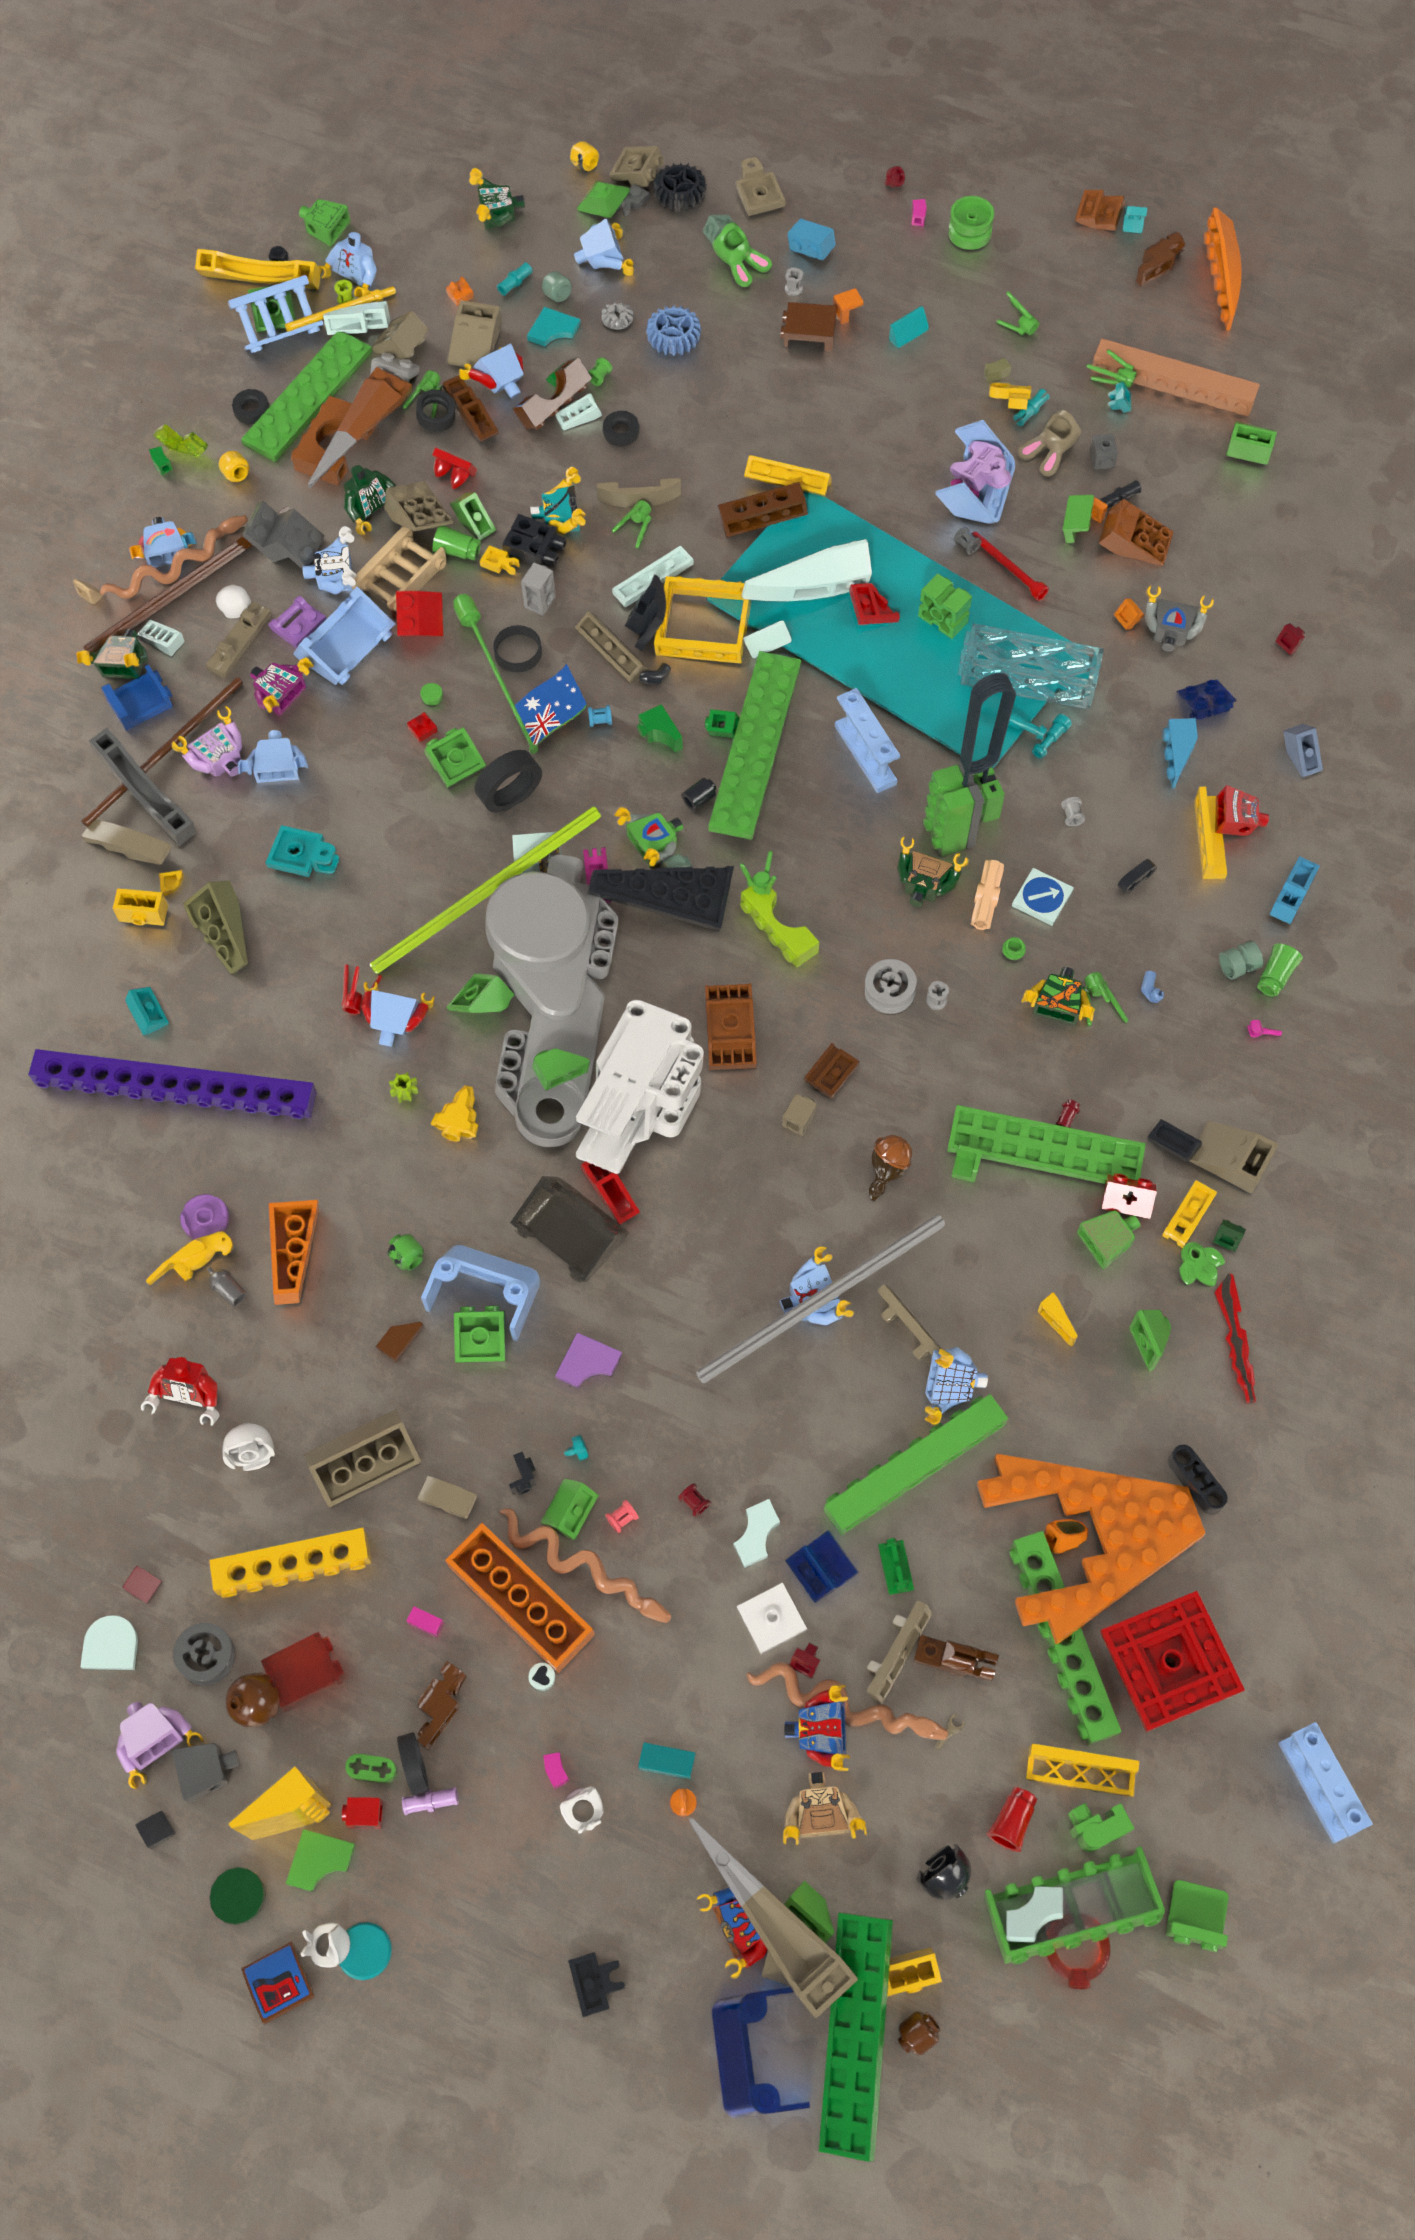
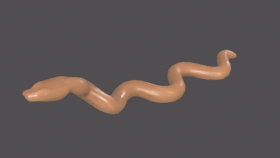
M233 516L224 520L217 528H211L207 531L202 550L192 548L178 550L173 556L168 573H162L151 565H142L134 571L129 588L124 589L115 584L106 583L102 585L100 594L103 595L106 592H111L124 599L133 598L140 591L142 579L146 575L153 577L162 584L173 583L180 576L184 560L207 561L212 558L216 540L221 539L225 534L236 532L247 523V516Z
M506 1508L499 1511L500 1514L508 1518V1538L515 1548L524 1549L541 1539H546L548 1541L547 1564L554 1572L568 1573L581 1564L587 1563L591 1569L595 1585L602 1593L613 1594L624 1591L629 1606L639 1609L642 1615L664 1623L670 1621L671 1614L658 1601L651 1597L643 1598L639 1596L637 1586L633 1580L626 1577L608 1578L603 1563L595 1552L581 1550L568 1559L561 1561L558 1556L559 1535L554 1528L545 1525L534 1529L525 1536H520L518 1532V1518L514 1510Z
M783 1662L771 1665L757 1676L749 1672L747 1673V1679L750 1684L755 1686L765 1684L775 1676H784L790 1701L792 1704L804 1708L808 1700L818 1693L829 1690L832 1686L841 1685L839 1681L826 1679L819 1682L807 1694H802L799 1690L797 1674L794 1668L788 1663ZM842 1688L840 1691L841 1696L848 1697L845 1688ZM848 1700L841 1701L845 1703V1724L848 1726H861L880 1720L885 1730L895 1735L910 1727L916 1735L927 1739L945 1740L948 1736V1730L923 1716L905 1713L895 1718L891 1708L884 1704H877L860 1712H851Z

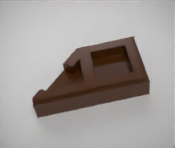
M422 1322L392 1326L378 1342L376 1348L397 1362L423 1329L424 1324Z

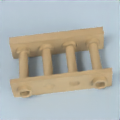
M403 526L353 578L356 584L352 587V590L358 587L363 593L369 591L386 602L389 617L393 619L397 615L396 594L391 596L375 586L376 580L383 577L399 587V591H420L446 565L445 549L440 547L435 554L415 543L412 530ZM410 549L428 561L419 568L401 555ZM397 563L414 575L408 582H405L387 569L392 564Z

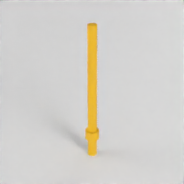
M394 286L382 290L370 291L368 295L286 323V330L290 332L324 319L323 315L334 310L371 302H380L383 298L396 294Z

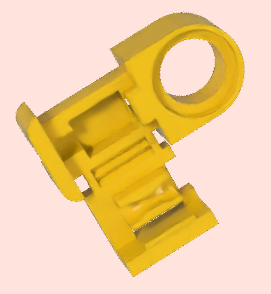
M991 383L989 396L1000 399L1009 398L1008 408L1027 410L1028 399L1031 396V386Z

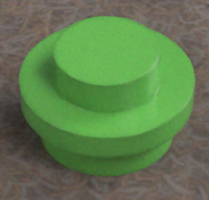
M1012 937L1004 942L1002 951L1008 959L1018 960L1024 956L1026 947L1021 939Z

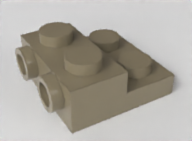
M658 146L624 147L609 175L612 181L629 180L631 186L636 184L645 187L655 180L658 167L663 166L664 158Z

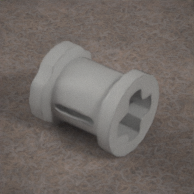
M790 268L785 274L787 280L785 292L790 296H798L803 291L801 284L803 272L800 269Z
M1070 797L1061 803L1066 813L1065 824L1067 826H1079L1085 821V816L1082 814L1080 807L1082 801L1079 797Z
M935 981L929 986L926 1003L931 1009L940 1010L946 1006L949 994L947 984L942 981Z

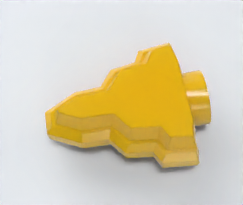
M464 1085L455 1094L452 1102L445 1104L441 1112L435 1113L431 1125L441 1130V1135L444 1138L458 1142L461 1136L467 1138L477 1136L479 1126L475 1122L477 1113L473 1109L475 1103L473 1087Z

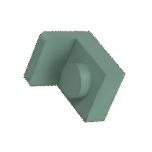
M709 215L703 233L713 243L722 229L734 221L729 215Z

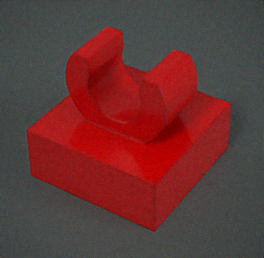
M426 712L407 722L408 729L419 742L438 732L437 726Z

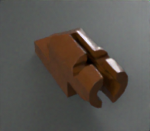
M1178 232L1169 234L1166 237L1167 239L1162 238L1159 242L1145 249L1142 260L1143 264L1139 266L1136 282L1140 287L1173 269L1175 257L1183 252L1182 248L1185 247L1184 239Z
M921 1635L913 1662L962 1677L969 1675L992 1681L995 1670L984 1666L978 1668L979 1663L996 1666L999 1654L950 1640L944 1642Z
M446 1661L439 1670L444 1680L433 1678L419 1697L417 1704L419 1710L433 1719L430 1723L426 1722L418 1732L420 1737L417 1741L428 1751L461 1707L452 1697L453 1695L457 1696L467 1676L449 1661Z

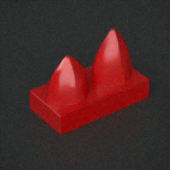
M435 447L432 456L435 458V476L437 478L441 477L453 468L451 473L452 489L461 486L469 475L475 476L477 469L472 463Z

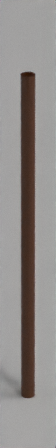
M236 677L140 766L143 772L146 774L173 749L172 743L175 742L177 745L180 742L178 740L179 736L185 738L243 684L242 680ZM121 783L81 820L83 825L86 827L90 826L128 789Z

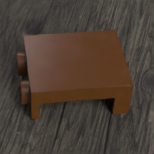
M788 302L787 311L783 310L782 323L786 324L781 326L780 339H784V347H788L789 340L825 342L824 351L832 352L837 306Z

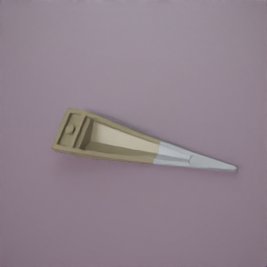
M689 1818L691 1826L794 1994L812 2016L817 2018L858 1980L837 1953L781 1903L694 1819Z

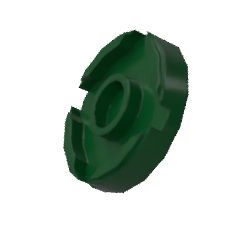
M236 1867L226 1870L217 1877L211 1887L209 1898L211 1909L217 1918L228 1924L240 1925L248 1923L259 1914L266 1894L264 1884L257 1874L249 1869Z

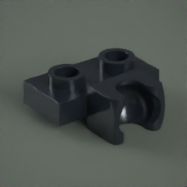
M595 1952L568 1960L583 2018L609 2010L610 2007L606 1995L626 1989L624 1982L614 1983L609 1978L610 1973L620 1967L619 1960L598 1966Z

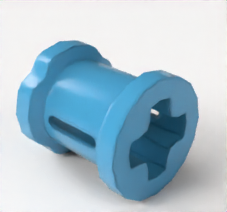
M606 705V708L597 709L588 707L590 727H594L595 724L604 723L612 725L610 705Z

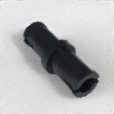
M1134 480L1122 488L1114 489L1113 493L1099 500L1108 505V510L1121 500H1127L1141 493L1142 488L1140 483Z

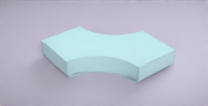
M769 1499L746 1509L748 1518L746 1532L738 1541L734 1542V1547L744 1568L768 1557L765 1547L767 1536L772 1529L780 1524L779 1518Z
M1035 1887L1031 1900L1025 1906L1017 1910L1007 1911V1941L1035 1943L1037 1933L1044 1924L1051 1920L1062 1919L1063 1888Z

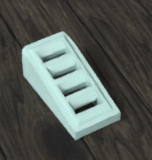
M591 393L560 410L555 416L564 431L601 417L602 414ZM568 416L569 420L565 421L563 417Z
M149 620L137 633L140 639L169 656H172L185 642L182 633L153 620Z

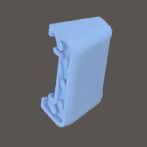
M358 587L349 594L350 597L343 601L308 638L306 637L298 645L293 653L299 661L307 657L314 665L311 669L334 685L338 683L343 685L351 677L349 672L381 640L386 642L394 633L391 629L395 623Z

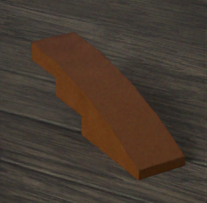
M459 375L442 382L445 392L452 397L456 410L480 442L499 434L480 398L477 399L471 387H468Z

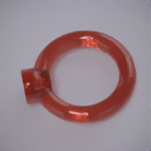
M1070 1913L1063 1915L1062 1919H1057L1051 1924L1047 1931L1049 1940L1057 1938L1063 1928L1074 1924ZM1080 1913L1084 1926L1093 1928L1101 1925L1093 1917ZM1107 1937L1099 1941V1957L1095 1964L1088 1969H1071L1067 1967L1058 1957L1056 1949L1053 1954L1047 1956V1959L1059 1975L1068 1979V1988L1090 1989L1091 1980L1098 1977L1109 1963L1111 1955L1110 1940Z

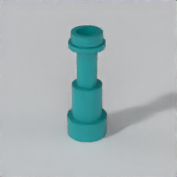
M1013 712L1011 713L1009 726L1018 730L1021 728L1035 734V739H1043L1047 727H1044L1043 724L1039 727L1025 721L1024 717Z
M1058 714L1052 722L1053 725L1046 732V737L1040 744L1034 745L1032 753L1038 759L1045 757L1048 753L1047 749L1052 742H1056L1062 733H1066L1072 726V721L1066 715Z

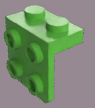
M1182 1880L1175 1881L1165 1935L1174 1937L1173 1941L1176 1943L1190 1945V1942L1201 1944V1949L1211 1952H1217L1218 1949L1225 1948L1228 1935H1224L1223 1931L1229 1898L1228 1894L1225 1891Z

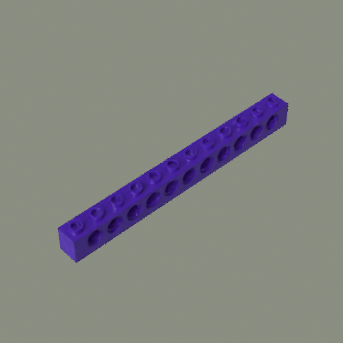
M35 1049L28 1073L34 1084L41 1088L53 1086L65 1091L78 1089L89 1094L102 1092L114 1097L119 1094L127 1095L132 1099H141L143 1097L150 1098L156 1102H164V1100L174 1101L180 1105L192 1103L204 1108L217 1106L228 1111L242 1109L248 1113L266 1112L271 1116L283 1114L290 1115L295 1119L311 1118L317 1094L312 1082ZM61 1069L59 1073L53 1074L56 1070ZM80 1072H84L82 1076L76 1077ZM107 1075L106 1078L99 1080L101 1076ZM130 1077L129 1081L122 1082L125 1078ZM154 1080L152 1084L145 1085L148 1081ZM172 1083H177L175 1087L168 1088ZM200 1086L198 1090L191 1091L193 1087ZM223 1089L221 1093L214 1094L216 1090ZM240 1092H246L244 1096H237ZM265 1094L270 1095L267 1099H260ZM293 1097L290 1102H283L286 1098Z

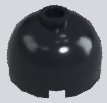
M954 1844V1849L947 1845L937 1851L925 1863L930 1867L924 1873L921 1870L918 1872L917 1882L931 1897L939 1900H948L953 1897L960 1898L967 1892L972 1868L965 1853L957 1844Z

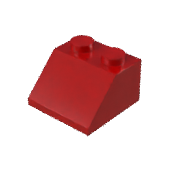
M396 591L397 636L444 637L442 592Z

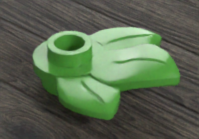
M1190 1242L1181 1251L1183 1262L1179 1269L1180 1276L1186 1285L1198 1279L1205 1285L1215 1286L1218 1277L1216 1267L1225 1264L1224 1257L1212 1247L1203 1248L1199 1243ZM1192 1250L1196 1251L1197 1258L1192 1257Z

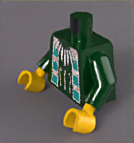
M473 168L471 170L470 183L472 185L479 184L477 188L480 205L476 213L479 214V220L484 222L485 229L495 226L503 227L507 223L513 222L515 220L514 209L525 208L523 195L511 196L508 185L491 183L487 179L481 178L482 172L479 169Z
M356 465L350 470L353 477L344 484L343 507L352 522H356V532L359 535H365L362 527L364 526L365 530L369 532L372 530V526L369 522L362 521L385 504L386 489L397 485L388 476L377 470L371 471L368 468Z

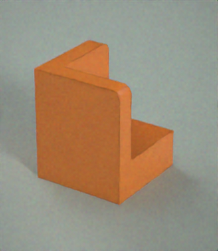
M856 288L833 297V305L837 306L836 317L841 324L849 322V310L863 306L864 301Z

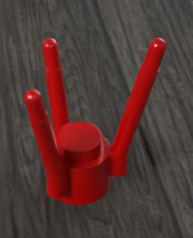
M345 964L341 1006L343 1011L358 1015L361 1013L363 995L356 992L360 967H355L351 991L348 993L349 965ZM378 975L371 988L375 986V982L379 985L382 975Z

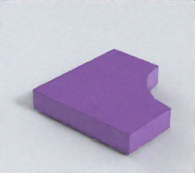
M577 1333L555 1377L579 1388L583 1381L591 1376L601 1374L612 1376L622 1356V1352Z

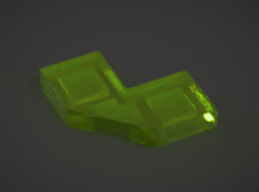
M167 424L162 425L153 433V436L168 449L195 457L205 452L209 446L194 432L181 437Z

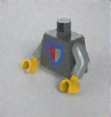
M1151 586L1147 588L1146 594L1149 597V601L1146 603L1145 621L1149 630L1154 633V640L1163 642L1162 649L1164 651H1173L1175 645L1183 646L1186 640L1193 639L1202 631L1208 616L1206 612L1213 606V598L1211 604L1205 606L1203 605L1205 596H1203L1200 600L1201 610L1198 611L1199 607L1163 599H1158L1155 602L1156 597L1161 593V588L1157 587L1156 595L1150 593Z

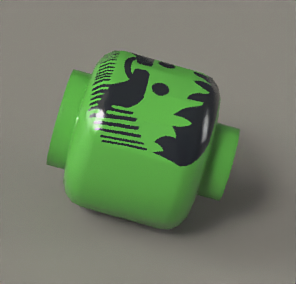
M398 1234L390 1240L387 1255L399 1269L410 1271L421 1264L424 1249L411 1234L402 1236Z

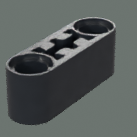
M1185 1444L1176 1446L1168 1458L1170 1469L1183 1486L1189 1488L1191 1496L1205 1513L1209 1515L1219 1513L1228 1500L1226 1491L1190 1446ZM1176 1455H1184L1187 1459V1463H1180L1176 1459ZM1198 1477H1200V1478L1202 1479V1481H1197V1482H1195V1481L1193 1480V1478H1198ZM1208 1496H1215L1219 1500V1505H1212L1208 1500Z

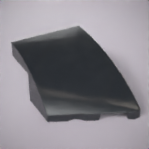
M655 574L648 588L642 593L625 623L627 628L639 635L634 647L640 651L645 648L661 626L666 612V598L660 578Z

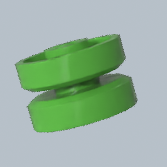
M966 196L956 200L952 205L948 235L954 245L962 249L974 250L985 246L990 241L995 212L988 200L978 196Z

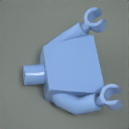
M277 730L270 731L268 733L269 739L258 741L256 749H253L249 757L237 763L238 774L248 772L251 775L253 770L257 783L299 779L298 768H308L306 756L297 746L291 745L288 738H282V733Z

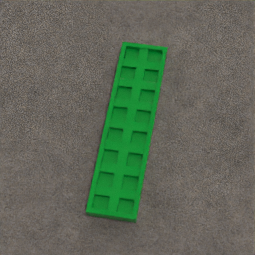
M838 1913L835 1953L841 1957L858 1980L835 2000L830 2007L819 2152L866 2162L875 2161L893 1927L892 1919Z

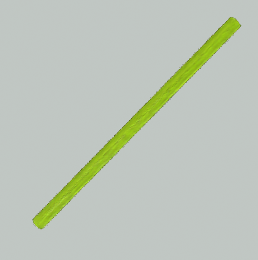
M592 806L370 962L372 970L379 974L493 894L504 881L523 873L601 818L598 809Z

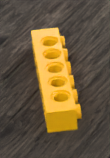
M358 1528L211 1559L209 1562L213 1591L218 1596L221 1595V1597L227 1598L237 1595L238 1591H260L266 1585L273 1584L274 1587L287 1585L290 1580H312L314 1575L324 1573L325 1576L339 1574L342 1569L360 1570L365 1568L366 1564L371 1563L367 1533L364 1528ZM342 1548L348 1549L346 1557L342 1559L336 1558L338 1550ZM317 1553L323 1554V1558L318 1564L311 1563L313 1555ZM297 1559V1564L293 1569H285L288 1560ZM265 1564H271L270 1572L266 1575H260L261 1567ZM246 1570L244 1578L234 1580L237 1571Z

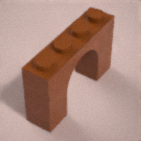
M329 396L327 401L321 405L320 412L311 421L310 428L302 435L298 447L292 451L291 460L293 461L295 471L309 476L313 475L326 452L325 449L320 447L321 442L327 436L337 432L352 403ZM375 427L362 438L368 440ZM342 456L320 479L340 486L349 471L346 457Z

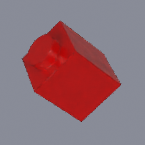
M347 1797V1804L342 1806V1821H346L345 1825L348 1828L382 1829L383 1800L381 1798Z

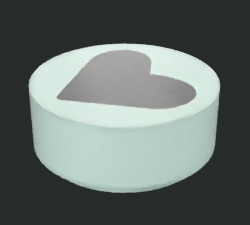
M538 1663L530 1669L529 1681L536 1690L546 1691L555 1682V1672L549 1664Z

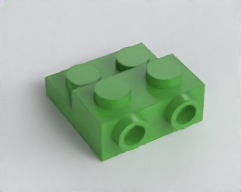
M464 727L459 730L457 728L451 729L445 734L446 737L438 740V738L431 740L426 744L427 747L424 750L432 767L439 773L447 788L486 767L484 760Z
M475 1306L460 1307L459 1312H454L455 1363L506 1361L505 1310H500V1306H485V1311H475Z

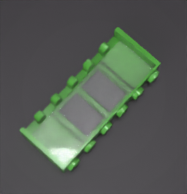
M1142 1846L1136 1847L1135 1854L1121 1858L1120 1854H1114L1110 1856L1109 1862L1095 1866L1094 1861H1090L1084 1864L1082 1870L1069 1873V1870L1065 1868L1058 1871L1057 1877L1043 1880L1042 1876H1036L1032 1878L1031 1884L1017 1888L1016 1883H1012L1005 1887L1004 1892L992 1895L991 1890L987 1889L984 1894L987 1911L1005 1964L1011 1962L1013 1964H1020L1027 1961L1028 1957L1035 1955L1040 1957L1053 1954L1055 1949L1064 1946L1066 1949H1073L1080 1946L1082 1941L1092 1939L1093 1942L1101 1941L1107 1938L1110 1933L1118 1931L1119 1934H1125L1140 1925H1145V1927L1153 1926L1161 1921L1165 1912ZM1035 1887L1063 1888L1062 1919L1051 1920L1044 1924L1037 1933L1035 1943L1007 1941V1911L1017 1910L1025 1906L1031 1900Z

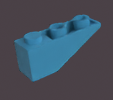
M1169 719L1167 727L1163 728L1162 738L1167 744V747H1165V760L1169 761L1167 779H1171L1172 788L1176 787L1198 739L1196 719Z

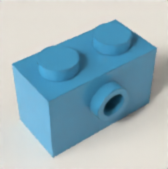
M801 218L787 233L790 250L820 260H824L836 246L834 230L832 228Z

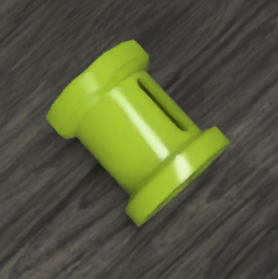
M340 280L335 284L334 288L338 294L337 302L339 305L355 299L352 294L353 287L350 281Z

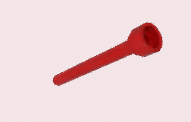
M974 531L971 533L975 538L978 537L982 540L981 547L1030 588L1029 591L1032 597L1040 601L1047 595L1049 587L1039 581L1035 582L978 532Z

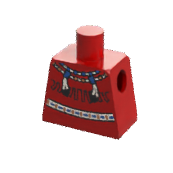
M1228 785L1216 796L1215 833L1248 836L1258 826L1266 827L1268 824L1269 815L1259 812V799Z

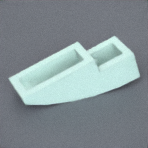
M387 301L345 307L323 315L327 335H334L337 331L347 334L367 333L368 329L388 328L391 321Z

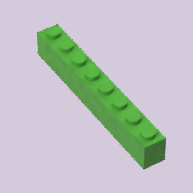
M989 1394L985 1398L982 1396L977 1397L970 1403V1408L964 1412L962 1409L956 1411L950 1416L949 1422L944 1425L939 1423L929 1431L930 1434L925 1438L918 1437L908 1445L909 1449L903 1453L900 1450L895 1452L888 1458V1463L882 1467L880 1464L874 1466L867 1472V1477L861 1481L859 1478L853 1480L847 1485L846 1491L841 1494L836 1492L826 1499L827 1504L824 1506V1512L840 1535H844L1005 1426L1008 1417L992 1395Z

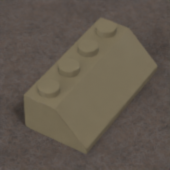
M396 1409L304 1454L307 1465L329 1508L421 1463Z

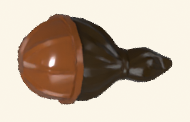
M889 1135L884 1138L879 1137L874 1143L872 1165L876 1178L869 1186V1197L872 1201H876L879 1196L883 1195L889 1182L904 1175L906 1169L911 1165L912 1148L907 1140L896 1135Z

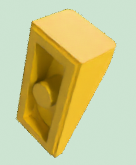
M1052 1292L1040 1303L1037 1311L1069 1346H1073L1078 1336L1059 1299Z

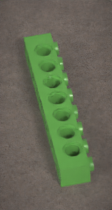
M1043 1531L1013 1541L1012 1549L1009 1550L1010 1557L1014 1565L1018 1564L1021 1574H1019L1020 1583L1023 1589H1028L1029 1595L1041 1593L1037 1589L1038 1583L1047 1584L1050 1591L1065 1588ZM1030 1558L1038 1560L1040 1568L1032 1569L1028 1565L1027 1560ZM1048 1621L1038 1623L1041 1637L1043 1639L1046 1638L1050 1646L1047 1649L1052 1664H1057L1060 1672L1057 1674L1059 1684L1062 1689L1066 1688L1070 1698L1067 1699L1069 1710L1072 1715L1076 1714L1079 1721L1077 1730L1081 1740H1086L1087 1745L1090 1746L1118 1736L1122 1732L1082 1629L1079 1628L1068 1636L1069 1643L1055 1644ZM1066 1658H1075L1079 1663V1668L1071 1669L1068 1667ZM1076 1683H1085L1088 1686L1089 1693L1086 1695L1080 1694L1076 1689ZM1094 1708L1099 1714L1098 1720L1089 1719L1086 1715V1709Z

